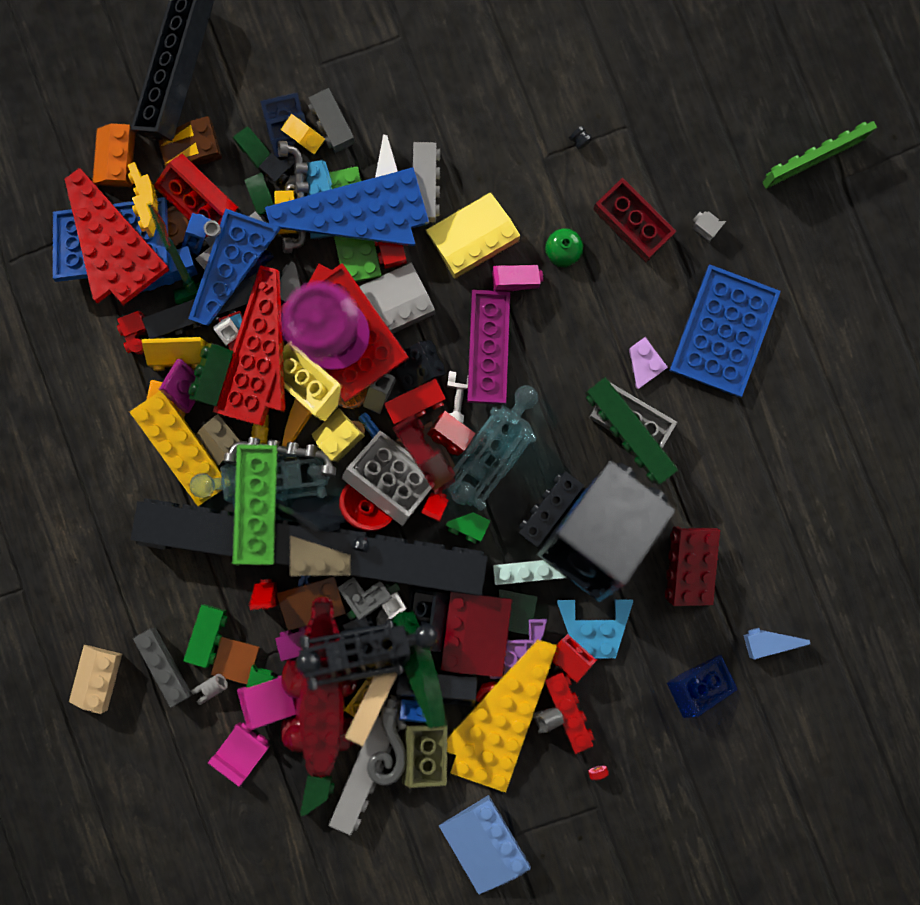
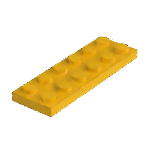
M161 391L130 411V414L197 506L230 485L227 478L171 400Z

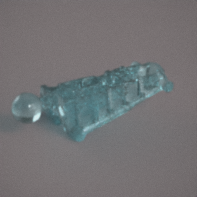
M524 385L516 390L514 396L516 403L512 410L502 405L500 410L495 407L490 411L491 416L469 444L465 454L453 469L455 474L459 468L461 469L455 478V483L450 485L448 489L456 504L469 506L474 504V507L480 511L484 510L486 507L484 501L501 478L506 476L529 443L535 442L537 439L529 422L520 417L525 409H531L537 404L538 393L533 387ZM504 424L509 426L507 434H503L501 431ZM494 440H497L499 443L496 450L491 448V443ZM486 451V453L484 454V456L482 457V459L479 460V458L482 456V454ZM492 455L496 459L491 466H488L485 462ZM466 473L480 482L475 490L469 482L462 481ZM495 475H497L496 479L491 484L490 481L494 478ZM484 487H489L481 499L478 498Z
M277 454V461H279L277 469L281 468L282 474H277V479L283 478V486H276V492L282 491V494H276V499L286 501V499L314 495L321 499L327 496L324 485H328L330 477L320 474L321 466L325 465L323 459L299 460L298 457L302 456ZM294 458V461L285 462L284 459ZM226 464L220 467L221 478H212L206 473H199L192 477L189 487L194 496L205 498L210 496L214 490L223 489L224 499L233 504V509H235L236 465ZM309 464L307 475L311 482L302 483L300 465ZM318 486L315 491L302 492L303 488ZM297 489L298 493L288 494V490Z

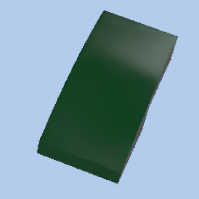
M248 126L232 137L256 168L270 155L263 143Z
M259 173L245 179V183L257 214L262 216L267 214L265 207L275 204L264 175Z

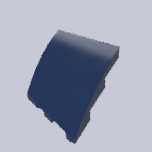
M298 93L260 101L276 157H279V141H287L288 145L291 146L296 143L293 138L281 130L289 116L292 114L306 124Z

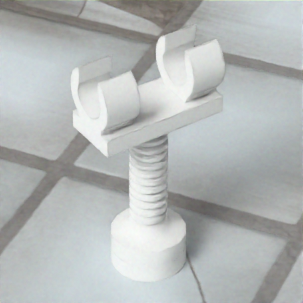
M449 371L447 387L456 388L454 411L449 414L463 423L464 415L460 411L463 392L468 390V379L467 384L455 383L456 372Z

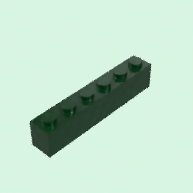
M606 377L585 393L587 395L585 398L590 406H595L599 412L597 414L603 422L607 421L609 423L611 433L616 438L619 436L623 441L621 444L626 452H631L634 455V462L640 469L642 467L647 472L646 477L652 484L660 485L678 471V468Z

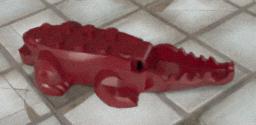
M327 597L315 598L312 602L311 618L304 636L306 635L309 636V639L340 634L334 618L333 601ZM340 639L330 640L329 642L340 641ZM325 641L310 644L309 647L325 644ZM326 650L316 652L321 658L320 670L329 668ZM354 659L348 660V664L355 662ZM287 660L282 671L281 682L285 693L296 699V716L292 719L283 720L281 725L282 742L288 749L303 753L306 769L311 776H328L334 768L338 752L348 750L355 744L345 738L354 718L344 717V698L355 692L359 679L319 685L316 691H311L308 689V679H304L303 675L297 670L296 661ZM346 672L336 673V677L347 675ZM331 674L315 677L317 681L332 678Z

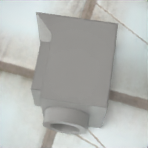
M705 211L703 214L699 212L693 219L695 224L692 229L710 242L726 221H718L719 219L709 211L708 213Z

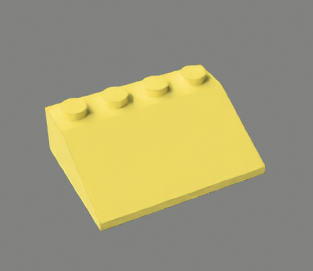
M491 192L426 230L454 279L520 240V234Z

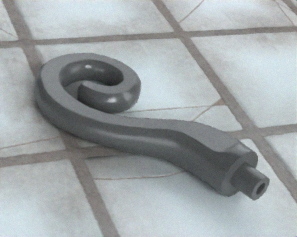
M388 699L387 705L382 706L381 725L395 751V767L387 775L377 772L376 763L378 761H384L387 769L392 767V757L386 752L373 754L367 764V772L370 779L383 786L396 782L406 767L405 747L395 727L398 709L394 707L396 702L394 699Z

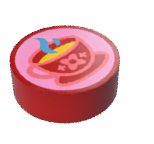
M605 765L596 766L588 770L589 777L592 780L603 779L609 774L608 768Z

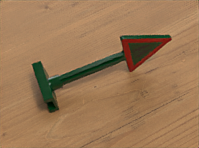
M152 203L147 204L164 246L183 279L184 286L173 290L175 302L177 305L196 298L201 280L195 282L190 277L173 241L168 237L164 221Z

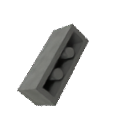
M327 88L308 97L310 101L308 108L312 116H317L319 120L316 122L320 132H325L327 136L325 142L328 148H333L336 153L355 144L354 137L330 89Z

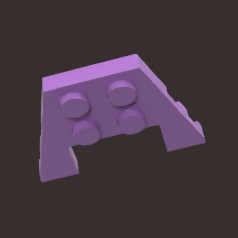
M529 619V640L507 641L503 676L537 639L542 640L547 619ZM490 676L491 679H501V678H502V677Z

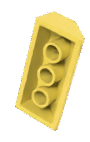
M288 342L283 348L284 388L311 413L326 421L338 406L341 385L319 365L314 364L306 355L298 352Z

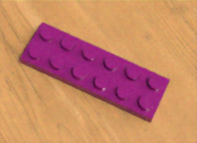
M472 290L468 403L506 404L510 292Z

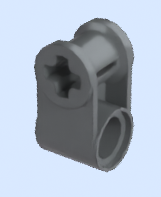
M544 708L534 712L532 716L539 728L537 730L539 734L547 733L564 723V718L557 708Z

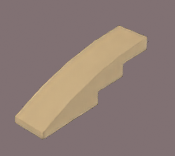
M395 672L374 676L347 732L346 739L362 747L364 746L397 676Z

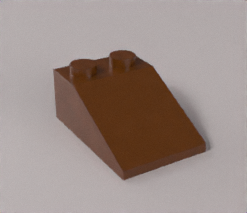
M333 575L276 593L288 631L308 625L311 618L312 602L315 598H330L333 601L334 617L346 614Z

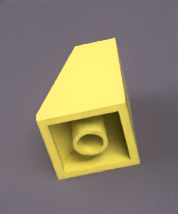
M339 408L311 434L318 447L335 462L340 461L365 437Z

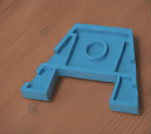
M632 599L615 600V620H575V600H557L568 635L594 658H616L633 604Z

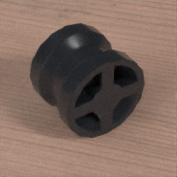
M581 126L570 135L569 139L574 141L576 148L580 150L593 137L586 133L584 126Z

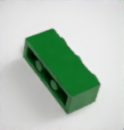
M207 604L201 605L184 662L203 668L209 667L210 664L213 665L216 658V653H214L216 645L219 646L222 637L220 631L222 627H225L228 620L226 610Z

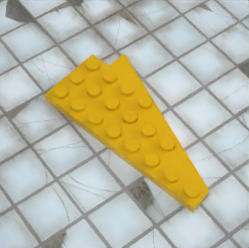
M537 639L447 737V752L456 755L451 768V774L506 792L557 648L556 645Z

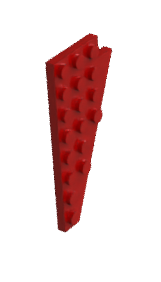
M80 168L65 178L93 299L98 304L109 294L113 293L120 303L124 305L168 272L169 268Z
M265 266L259 267L232 350L233 354L217 406H214L213 409L214 413L259 426H264L269 408L282 412L285 411L280 271Z

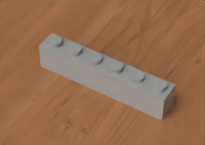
M381 714L378 715L359 753L329 826L351 835L352 830L357 831L361 819H358L361 811L365 812L369 802L366 800L368 793H373L377 784L368 775V761L377 752L389 754L392 748L382 729ZM395 721V727L397 729V732H399V728L397 727V723ZM382 760L376 763V770L380 774L384 767V764H381Z

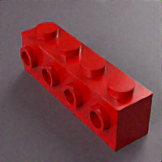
M562 671L546 676V686L555 707L564 718L563 727L573 751L576 754L593 747L592 740H595L591 729H586L584 722L587 720L583 710L579 711L576 704L579 703L576 693H571L569 686L572 684L567 674L564 675Z

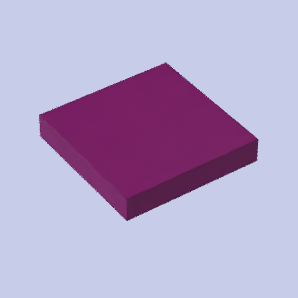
M177 359L159 390L184 413H189L196 402L189 399L190 394L188 393L190 385L194 383L196 378L194 375L195 371L182 359Z

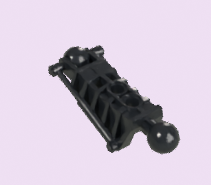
M389 620L383 625L344 631L341 634L309 639V636L306 635L301 636L299 642L302 649L299 650L296 668L303 675L304 679H308V689L311 691H316L319 685L334 682L353 681L394 672L397 675L403 674V667L410 659L408 647L418 645L422 649H431L438 644L439 632L433 625L423 624L416 629L414 634L406 635L404 625L394 626V621ZM340 639V641L329 642L330 640ZM325 641V644L309 647L310 644ZM385 641L393 643V647L390 650L382 648V644ZM366 645L373 647V652L369 655H365L362 651ZM347 647H357V649L350 651H346L345 649ZM326 650L329 668L320 670L321 658L316 652ZM358 654L359 662L348 664L347 656ZM388 663H391V664H392V665H389V666H383V667H381V665H384V664H388ZM377 666V668L366 670V668ZM362 669V671H357V672H352V673H351V671H353V670ZM336 673H347V675L336 677ZM327 674H331L332 678L318 681L317 679H315V677Z

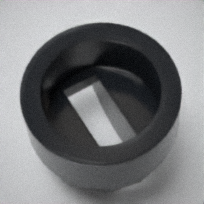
M357 537L353 542L352 549L367 552L369 547L368 539Z

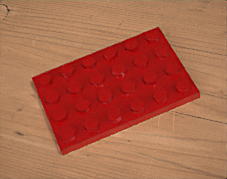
M341 263L314 283H329L341 288L349 295L354 305L361 310L368 322L369 342L363 355L355 363L342 369L322 368L341 385L340 396L346 403L409 359V357L344 264ZM286 303L281 306L282 312L284 310Z

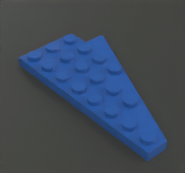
M413 167L265 207L269 224L278 226L281 229L406 246H415L411 228L429 224Z

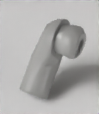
M296 174L288 178L285 191L294 190V193L296 192ZM303 174L304 182L307 181L306 174Z

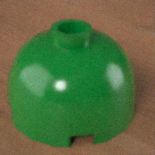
M561 228L554 231L546 241L545 252L551 263L558 267L573 265L580 259L583 253L581 237L576 231L569 228Z

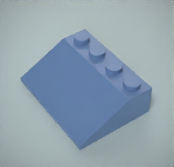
M489 795L439 825L478 894L504 884L530 869L528 860Z

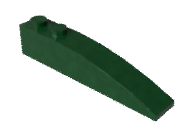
M414 611L399 612L391 619L394 621V626L404 625L406 635L414 634L420 626ZM418 645L408 647L410 659L404 666V669L429 729L444 728L446 721L443 700L430 650L422 649Z

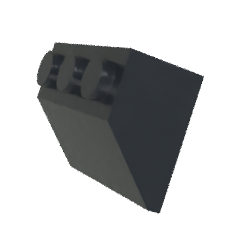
M410 588L407 612L414 611L420 626L430 624L438 630V644L429 650L443 652L451 593Z

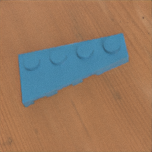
M319 160L307 163L308 195L331 190L332 182L326 161ZM310 233L311 239L332 237L331 235Z

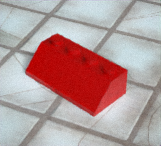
M183 154L168 163L153 185L189 221L192 213L202 214L206 218L216 221L220 226L225 208L234 212L238 209Z

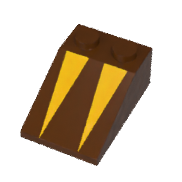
M208 116L189 121L177 127L173 141L158 140L165 167L170 161L181 154L187 157L195 166L222 159L214 127Z

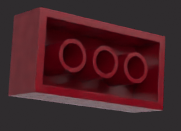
M623 177L595 203L593 208L645 262L656 254L676 233V230Z

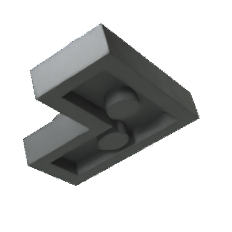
M352 577L338 587L360 621L392 598L381 581L365 592L355 577Z

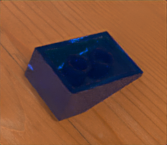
M721 655L697 665L667 682L683 718L700 716L738 690Z

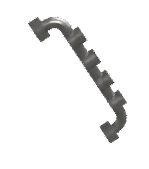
M279 141V157H287L288 153L293 154L295 157V190L297 198L304 197V193L309 191L308 182L303 180V174L308 172L307 163H303L301 152L296 147L288 145L287 141ZM298 231V239L293 242L292 238H283V252L292 253L293 249L301 247L305 242L306 232Z
M250 437L248 442L235 443L230 448L229 453L224 454L223 459L224 463L236 465L237 445H277V454L323 459L325 465L321 466L320 474L329 477L336 475V467H333V461L323 451H318V446L306 445V449L298 448L299 444L294 442H287L286 447L279 446L280 442L276 440H268L267 444H261L260 439Z

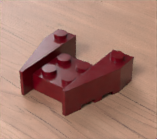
M411 415L394 426L393 430L437 495L455 483L453 476L456 474L450 465H446L439 450L433 452L429 444L424 445L426 443L422 431L424 426L419 418L417 419L415 415Z

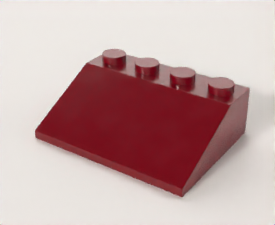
M456 591L451 592L441 670L503 677L513 599Z

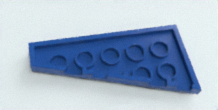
M225 208L220 223L221 232L215 238L189 316L190 320L209 326L280 231V227Z

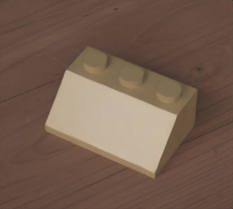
M84 645L69 702L81 709L100 714L108 711L122 654Z

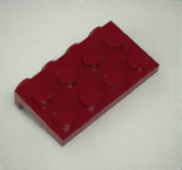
M673 527L670 534L671 550L668 553L670 561L669 569L667 570L668 584L665 590V597L673 606L713 605L720 539L719 529Z

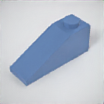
M760 628L748 630L749 634L743 635L749 657L752 659L810 644V641L806 639L760 631Z

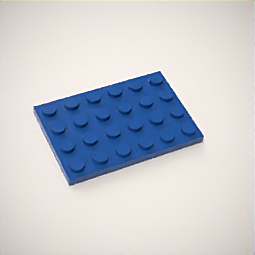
M165 197L157 198L158 214L164 221L168 234L167 200ZM134 201L113 204L169 268V252L164 246L157 227L154 236L149 238L147 232H142L138 221L141 219L139 216L136 217L132 206L135 205ZM72 209L54 211L53 280L60 282L88 278Z
M709 264L669 371L741 398L781 291Z

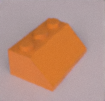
M108 124L97 129L93 183L95 185L131 187V181L127 174L130 173L128 165L133 163L135 132L130 130V125Z

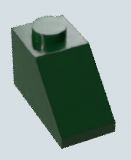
M308 774L301 816H305L325 802L329 794L333 795L335 783H332V776L316 777Z

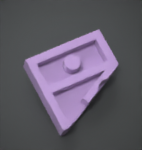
M646 337L629 348L637 390L668 368Z

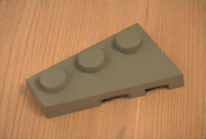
M290 536V576L351 575V555Z

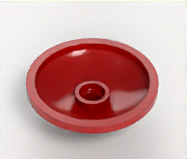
M349 484L342 490L339 499L341 513L355 528L363 531H378L388 526L393 520L392 517Z

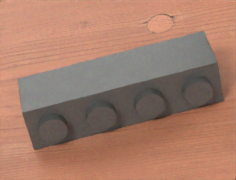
M156 627L133 638L170 707L192 696Z

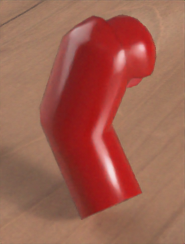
M497 682L483 683L476 693V701L480 702Z

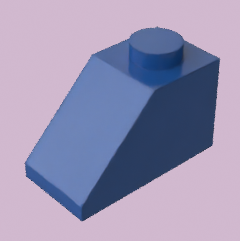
M192 213L181 248L188 246L192 254L199 256L206 236L204 225L206 222L211 221V219L206 218L202 214Z

